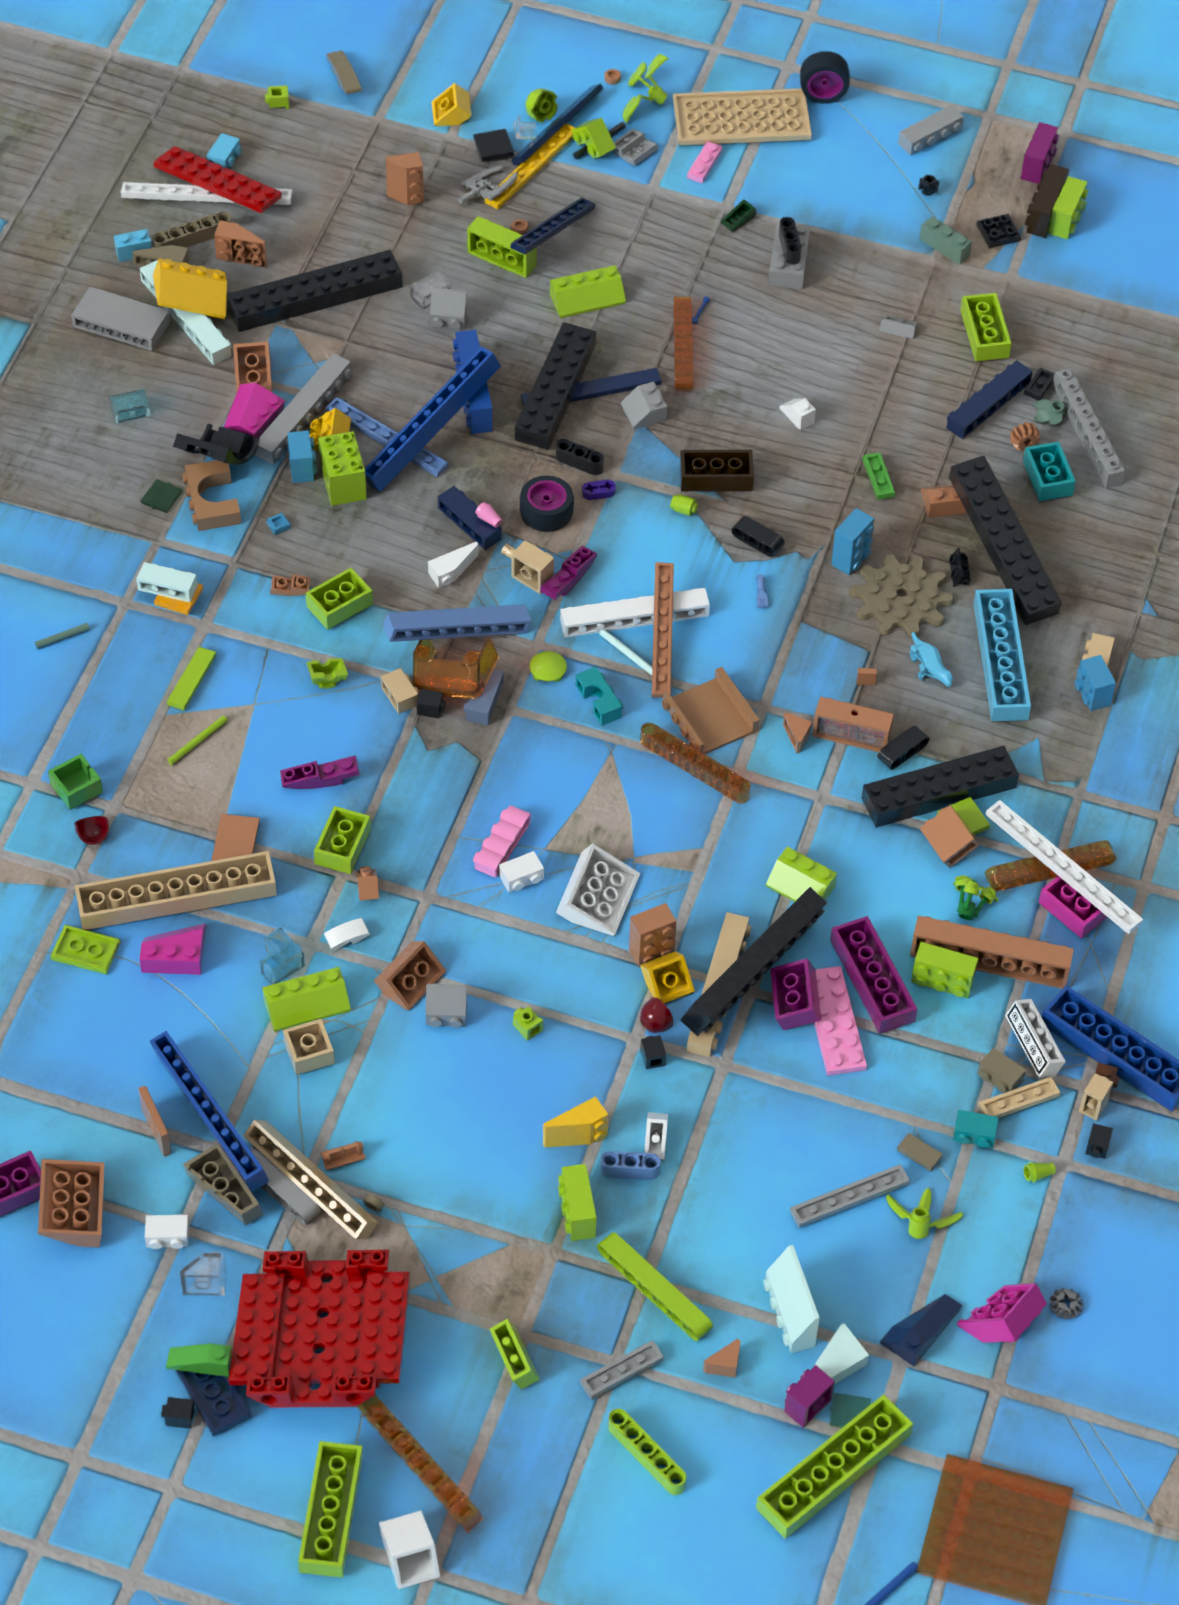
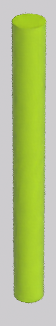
M222 715L167 759L168 763L173 765L228 721L226 716Z

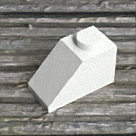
M806 398L792 399L779 407L799 430L815 422L816 409Z
M648 1112L644 1153L656 1154L663 1160L665 1158L668 1114Z

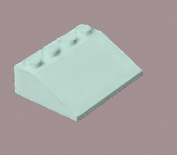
M790 1245L766 1271L763 1285L765 1291L770 1293L771 1308L776 1310L778 1315L776 1316L777 1325L783 1329L784 1345L789 1346L790 1352L794 1353L815 1347L819 1315L794 1246Z

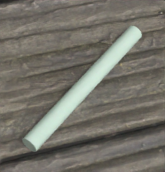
M605 629L600 631V636L652 676L651 665Z

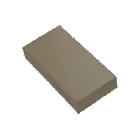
M910 1133L906 1135L897 1147L898 1152L929 1171L934 1169L943 1155Z

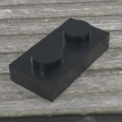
M1040 367L1025 388L1024 395L1038 401L1041 400L1053 383L1054 373Z

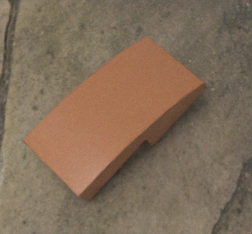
M292 574L291 578L273 575L270 594L283 596L305 595L309 591L310 577Z

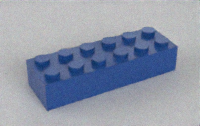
M476 330L455 332V339L452 342L453 349L456 350L453 351V360L457 363L455 364L456 372L480 349ZM487 382L463 406L464 414L468 415L466 417V426L470 427L471 434L492 432V404Z

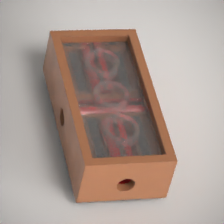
M820 696L814 716L812 737L879 753L890 741L894 714Z

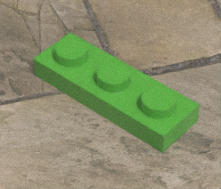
M881 453L863 455V463L877 500L895 497V491Z

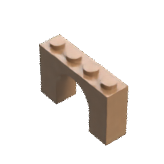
M214 460L184 465L185 473H182L183 482L188 485L185 487L186 495L191 498V500H188L190 511H194L192 521L193 525L197 524L198 531L241 524L237 499L210 502L200 496L207 488L231 484L229 464Z

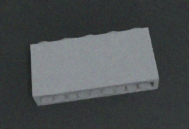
M89 287L72 313V322L75 328L153 351L168 327L170 317L169 310Z

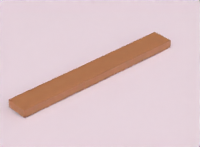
M655 562L651 696L654 698H663V692L666 690L671 696L674 563Z

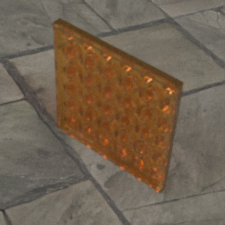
M947 1454L916 1573L1029 1605H1046L1073 1488Z

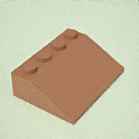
M42 1159L38 1220L39 1235L78 1247L100 1248L104 1162Z

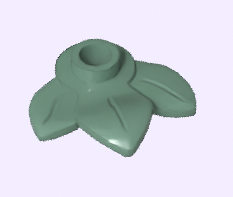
M1039 400L1033 403L1039 410L1034 420L1039 423L1049 422L1052 426L1058 425L1066 412L1065 404L1059 400L1053 402Z

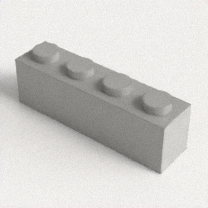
M950 105L900 131L898 144L909 155L920 152L922 149L962 129L964 116Z

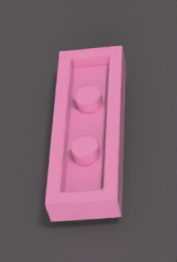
M706 142L687 173V178L703 183L720 156L723 146Z

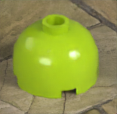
M544 88L533 90L525 101L527 114L533 120L545 123L544 120L547 118L551 120L558 108L556 103L557 95L553 91Z

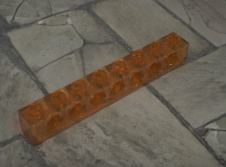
M376 1395L356 1407L466 1533L484 1519L476 1506Z

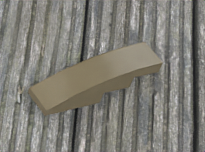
M340 50L327 53V60L332 66V72L337 77V83L345 94L362 91L358 78L344 52Z

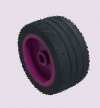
M820 51L807 57L800 69L802 92L809 100L816 103H832L841 99L847 93L850 84V72L845 59L831 51Z
M545 475L532 478L523 486L520 494V513L523 521L529 527L537 531L552 532L561 529L570 522L574 511V496L567 482L556 476Z

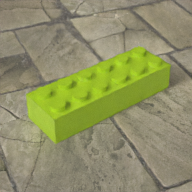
M319 1441L298 1559L299 1573L343 1578L363 1461L362 1446Z

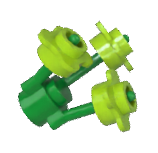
M965 875L955 877L956 881L953 882L956 890L960 891L957 909L960 918L973 920V917H978L979 911L985 903L992 904L993 901L998 902L999 899L996 897V891L989 886L986 888L984 886L979 887V883ZM965 892L968 893L966 901H964ZM972 895H979V898L982 900L977 908H975L976 904L971 902Z

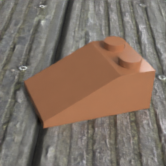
M269 342L233 344L236 391H238L240 384L257 383L272 392Z

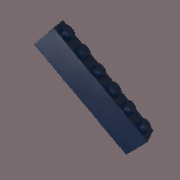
M1017 360L1013 364H1009L1002 373L997 374L991 382L986 383L969 400L961 403L958 409L949 413L946 428L961 439H964L1027 387L1032 379L1033 371Z

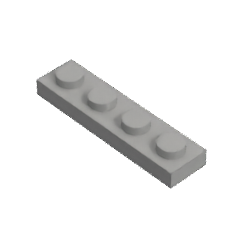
M652 1340L580 1379V1384L592 1400L664 1360V1356Z

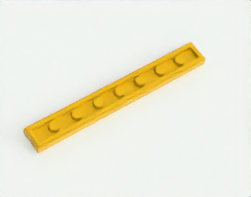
M566 123L498 185L499 187L513 173H517V179L508 189L492 201H489V198H485V203L499 210L573 139L571 130L575 127Z

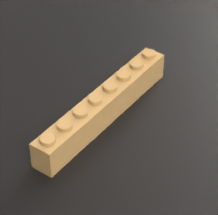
M726 912L702 994L740 957L741 953L745 952L747 946L745 938L750 936L752 928L749 925V917ZM721 1019L707 1033L703 1031L698 1037L690 1031L687 1041V1052L710 1057L712 1050H716L718 1044L716 1035L717 1033L721 1034L723 1022H721Z
M254 1120L243 1137L355 1239H368L379 1222L270 1123L265 1120Z

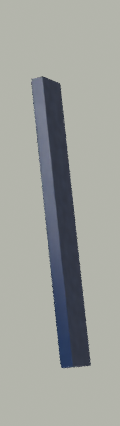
M599 83L591 86L522 149L511 160L512 164L518 165L525 162L603 90L602 84Z
M583 197L579 198L513 241L510 248L524 255L594 210L596 204Z
M657 368L580 382L570 402L630 391L639 385L650 382L661 385V378ZM531 392L521 394L523 406H525Z

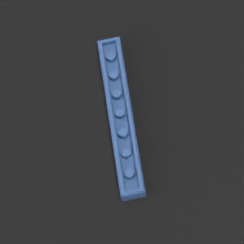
M338 397L326 406V412L336 407L351 418V427L385 447L398 434L396 431ZM422 448L411 460L412 463L436 477L448 467L447 461L425 448Z

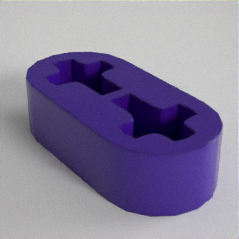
M612 480L592 481L582 486V496L587 500L610 498L616 493V484Z

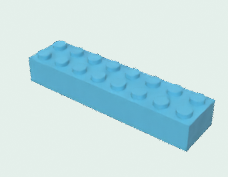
M1012 589L975 590L973 605L991 721L1029 720L1031 703Z

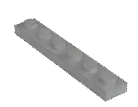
M901 1164L790 1207V1213L798 1228H801L907 1186L910 1180Z

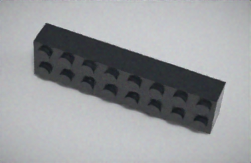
M565 322L562 323L516 423L515 441L549 450L596 346V331Z
M1000 746L864 784L861 799L877 828L943 809L969 797L972 800L1015 789L1017 788L1019 773L1005 746Z

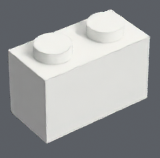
M533 851L499 864V877L508 893L519 891L528 885L537 884L543 880L544 867Z
M146 1215V1248L160 1249L162 1247H172L180 1249L188 1247V1215Z

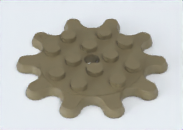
M887 554L884 557L883 568L876 569L870 565H863L859 573L866 579V583L863 585H853L849 590V594L851 597L862 599L865 602V605L856 612V616L859 619L877 618L880 621L878 628L880 634L889 635L895 627H903L908 636L912 637V632H915L918 637L921 633L920 624L928 622L936 627L944 624L943 615L937 609L941 606H951L954 604L952 594L938 589L940 585L947 581L944 572L938 571L932 574L923 570L925 562L922 557L917 556L911 563L901 564L893 554ZM903 591L906 594L904 597L898 596V593H903Z

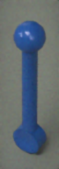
M705 296L703 298V303L697 314L691 318L692 324L698 323L700 313L706 303L710 301L709 297Z

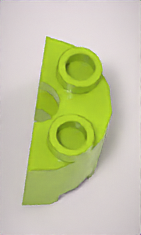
M331 658L326 663H320L319 660L307 662L312 683L318 685L320 689L336 687L337 682L342 679L345 681L348 676L343 658Z

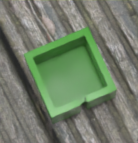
M82 754L48 771L50 785L69 810L103 793L101 778L90 767V764Z

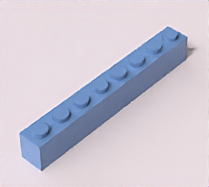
M525 604L390 612L386 615L383 627L389 642L522 634L527 633L532 620Z

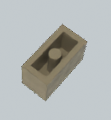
M993 1048L979 1063L977 1074L984 1081H988L996 1086L1000 1092L1006 1093L1017 1089L1024 1081L1026 1069Z

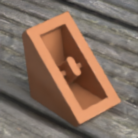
M784 713V729L796 753H800L811 734L812 722L790 713Z
M739 1339L734 1340L704 1360V1372L736 1378L741 1341Z

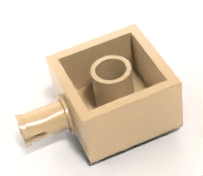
M526 540L516 549L508 543L503 546L501 553L511 558V577L541 594V586L554 575V557Z

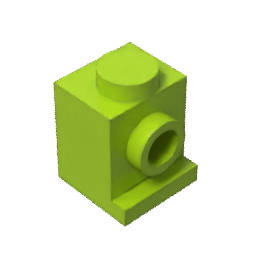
M288 85L268 87V94H265V102L269 104V108L286 107V109H289Z
M529 1006L525 1009L520 1007L514 1012L513 1026L528 1041L543 1031V1019L539 1018Z

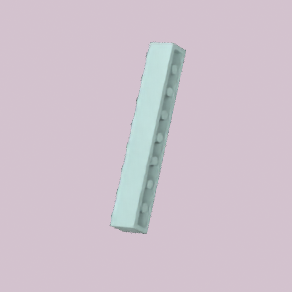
M158 260L140 268L141 281L155 297L153 272ZM164 307L166 310H169V314L213 365L231 357L232 345L230 341L223 337L220 329H216L210 318L203 314Z

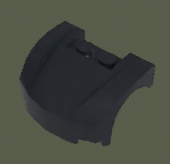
M207 424L200 440L177 433L173 447L186 452L200 453L223 463L241 465L248 462L256 454L260 438L221 426L216 431L212 429V424Z

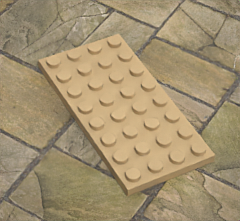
M802 88L673 94L679 145L706 144V142L725 144L811 140L812 137L806 96L802 92Z

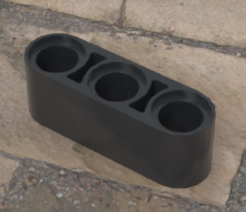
M783 217L779 224V238L785 261L788 264L795 265L801 260L802 246L794 219Z
M568 439L557 441L556 459L559 462L591 475H600L603 472L604 456L602 453Z
M743 516L731 529L732 534L737 539L769 557H773L785 544L784 539L779 534L747 516Z
M916 725L912 726L885 745L879 751L877 758L890 770H894L922 750L928 744L930 738Z

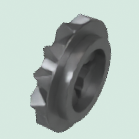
M1063 1287L1058 1291L1055 1290L1052 1294L1050 1308L1058 1317L1072 1319L1082 1312L1083 1300L1080 1297V1293L1073 1291V1288L1065 1289ZM1064 1297H1066L1068 1302H1071L1069 1309L1065 1303H1062L1064 1301Z

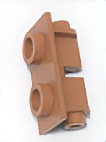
M360 1141L320 1152L326 1170L366 1159L363 1152V1144Z

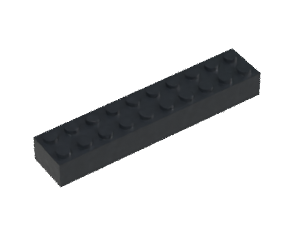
M386 250L228 293V310L238 332L402 288V272L391 250Z
M983 455L951 466L949 479L1006 589H1012L1015 606L1024 624L1028 625L1059 614L1062 602L985 456Z
M809 887L692 1004L680 1021L697 1037L703 1031L707 1033L726 1014V1011L730 1010L737 1003V1000L740 997L742 998L749 988L754 986L761 976L766 974L772 965L817 922V919L825 912L823 907L827 902Z

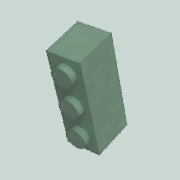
M933 216L921 225L920 240L959 265L970 256L972 241Z

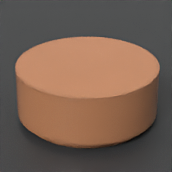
M609 69L605 72L604 80L611 85L618 84L621 81V73L616 69Z
M522 219L515 220L511 224V230L524 235L528 232V223Z

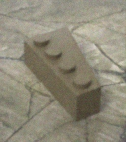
M219 1143L183 1164L187 1175L245 1226L263 1215L259 1203Z

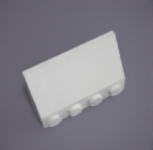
M592 843L581 852L556 913L574 924L614 936L640 873Z

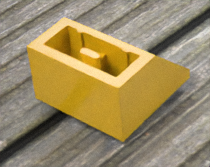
M335 407L320 418L313 420L310 425V438L313 437L314 448L311 449L319 452L318 437L349 432L351 418Z

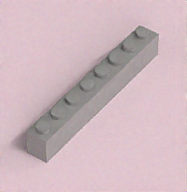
M333 353L260 436L255 456L272 464L277 459H280L288 447L287 432L303 431L305 426L312 422L313 417L322 410L326 402L331 400L336 390H339L343 382L350 378L352 374L351 361Z

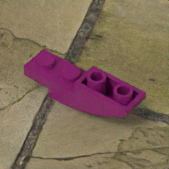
M581 546L562 563V568L541 586L540 592L554 600L561 595L565 597L590 568L597 557V553Z
M356 756L318 765L317 761L280 770L283 788L290 789L331 787L343 784V779L360 775Z

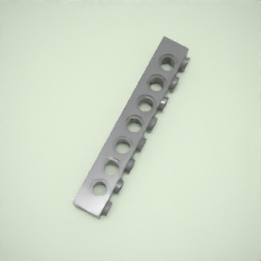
M1072 369L1056 371L1052 387L1059 400L1065 404L1066 414L1105 488L1122 485L1125 469Z

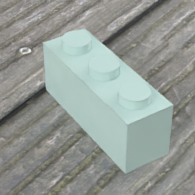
M146 562L143 563L136 578L139 591L189 603L198 587L196 574Z

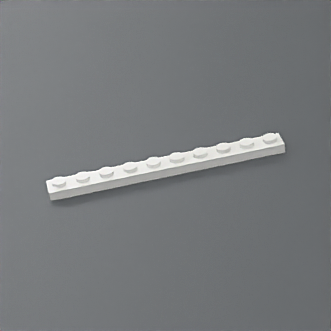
M123 182L121 189V198L235 203L196 185ZM276 189L282 192V198L274 204L291 205L292 189Z
M1001 800L986 811V816L1126 933L1130 934L1142 924L1143 919Z

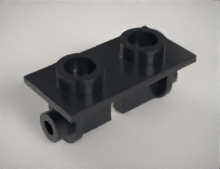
M958 547L949 558L953 587L958 583L968 585L971 581L969 570H967L969 568L968 557L965 553H960V548Z

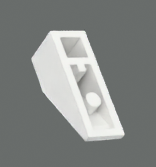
M477 541L428 561V573L438 588L456 581L478 557Z

